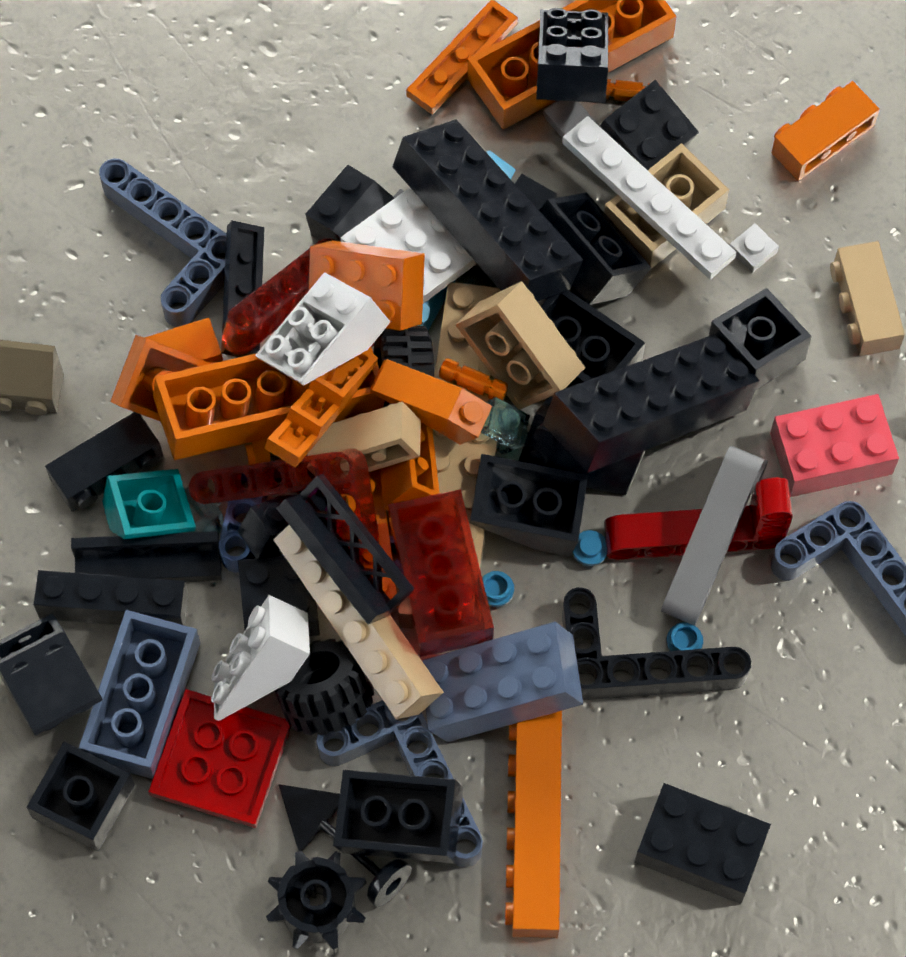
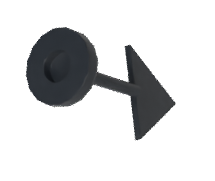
M278 784L298 851H303L321 829L334 840L335 828L328 820L338 809L340 794ZM350 854L375 876L367 891V897L375 907H381L394 898L411 874V866L403 859H395L380 869L366 855Z

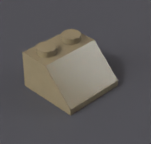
M0 340V411H10L12 408L25 410L33 415H45L46 412L57 414L64 373L55 346Z

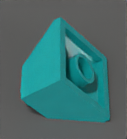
M178 469L108 476L102 504L111 532L123 539L195 531L196 525Z

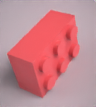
M879 394L775 416L770 432L783 477L788 480L790 497L892 475L899 460Z

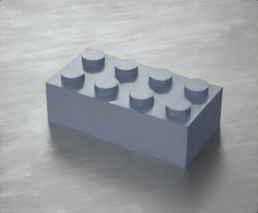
M129 610L125 611L98 689L103 700L92 707L79 749L126 772L153 779L200 646V639L196 628Z
M556 621L422 660L444 692L426 708L428 730L446 742L583 705L573 634Z

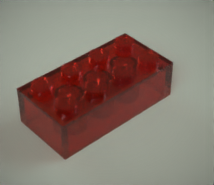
M461 489L388 504L389 523L400 571L415 589L407 597L420 657L461 649L493 640L494 625Z

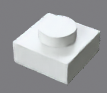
M755 223L730 243V246L736 251V257L752 273L774 256L779 248Z

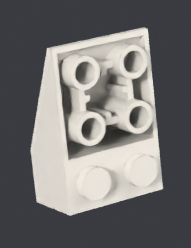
M324 272L255 356L304 386L367 351L389 325L390 320L371 297Z
M268 595L262 606L257 605L253 609L248 620V627L243 634L238 633L235 636L225 662L219 661L212 673L211 680L214 681V691L211 701L214 702V719L220 721L292 681L310 654L307 612L271 595Z

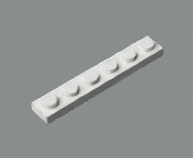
M589 116L563 136L562 144L710 280L735 259L736 251Z

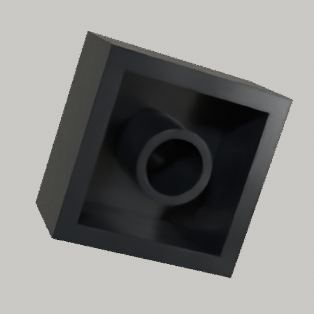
M656 79L604 119L599 126L646 170H649L681 143L686 147L699 133Z
M768 288L712 320L709 336L715 334L760 380L756 390L806 360L812 337Z
M284 555L238 560L244 630L248 627V620L253 609L257 605L262 606L268 595H271L307 612L309 637L320 635L317 603Z
M63 741L26 808L34 820L99 851L135 784L130 773Z

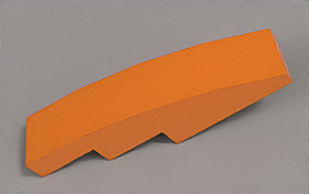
M365 351L311 381L309 388L291 406L287 418L267 439L264 449L296 468L356 393L377 363L378 357Z

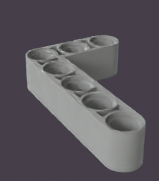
M729 447L664 600L661 612L694 626L696 625L752 490H754L755 484L761 480L768 460L737 447Z

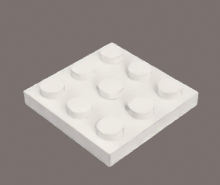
M411 188L405 190L341 237V242L425 253L423 304L477 264Z

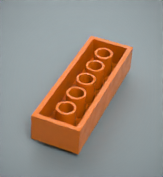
M576 0L562 8L566 11L593 9L608 13V73L674 37L677 16L665 0ZM540 20L468 58L467 80L503 130L556 102L555 100H536Z
M370 347L367 351L374 355L372 347ZM251 354L155 376L153 399L173 459L178 460L269 438L287 418L291 406L309 388L310 382L303 386L255 356L256 354ZM378 363L375 364L334 422L383 408L385 400L370 392L379 372Z

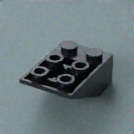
M562 8L540 9L536 100L606 103L608 13L593 9L585 11H566Z
M53 613L0 640V677L35 736L43 731L55 728L62 721L89 710L93 705L103 700Z

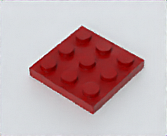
M185 689L149 788V795L257 828L292 725H289L285 718L244 707L218 721L214 719L212 696Z

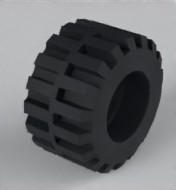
M414 326L401 331L385 328L376 339L373 353L378 357L379 369L383 361L389 359L434 377L433 345L426 326ZM385 401L383 407L390 405V403Z
M336 639L312 641L309 644L310 654L292 681L275 690L287 723L292 725L295 731H303L306 735H313L314 733L327 735L331 731H334V733L341 731L343 727L356 723L357 718L363 717L367 713L366 708L371 707L373 703L374 688L342 640L336 642Z

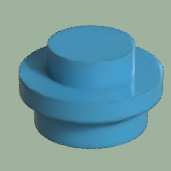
M593 530L581 532L578 543L573 551L574 558L585 566H596L602 563L607 557L606 538L601 533Z
M489 572L479 581V597L488 606H504L511 601L514 595V583L503 572Z
M678 623L669 630L666 644L669 651L702 649L703 635L692 624Z

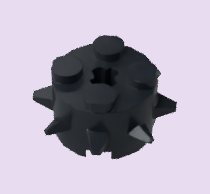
M301 850L295 852V866L289 867L282 878L269 877L268 883L278 891L279 905L266 918L268 922L285 923L289 931L293 933L292 947L298 949L305 941L315 943L326 942L334 950L338 948V936L346 930L351 922H365L366 917L355 908L354 895L367 884L365 877H348L345 869L340 866L341 853L337 851L328 859L313 857L311 858L312 860H309ZM317 894L323 895L324 903L322 905L311 906L310 897L315 899Z

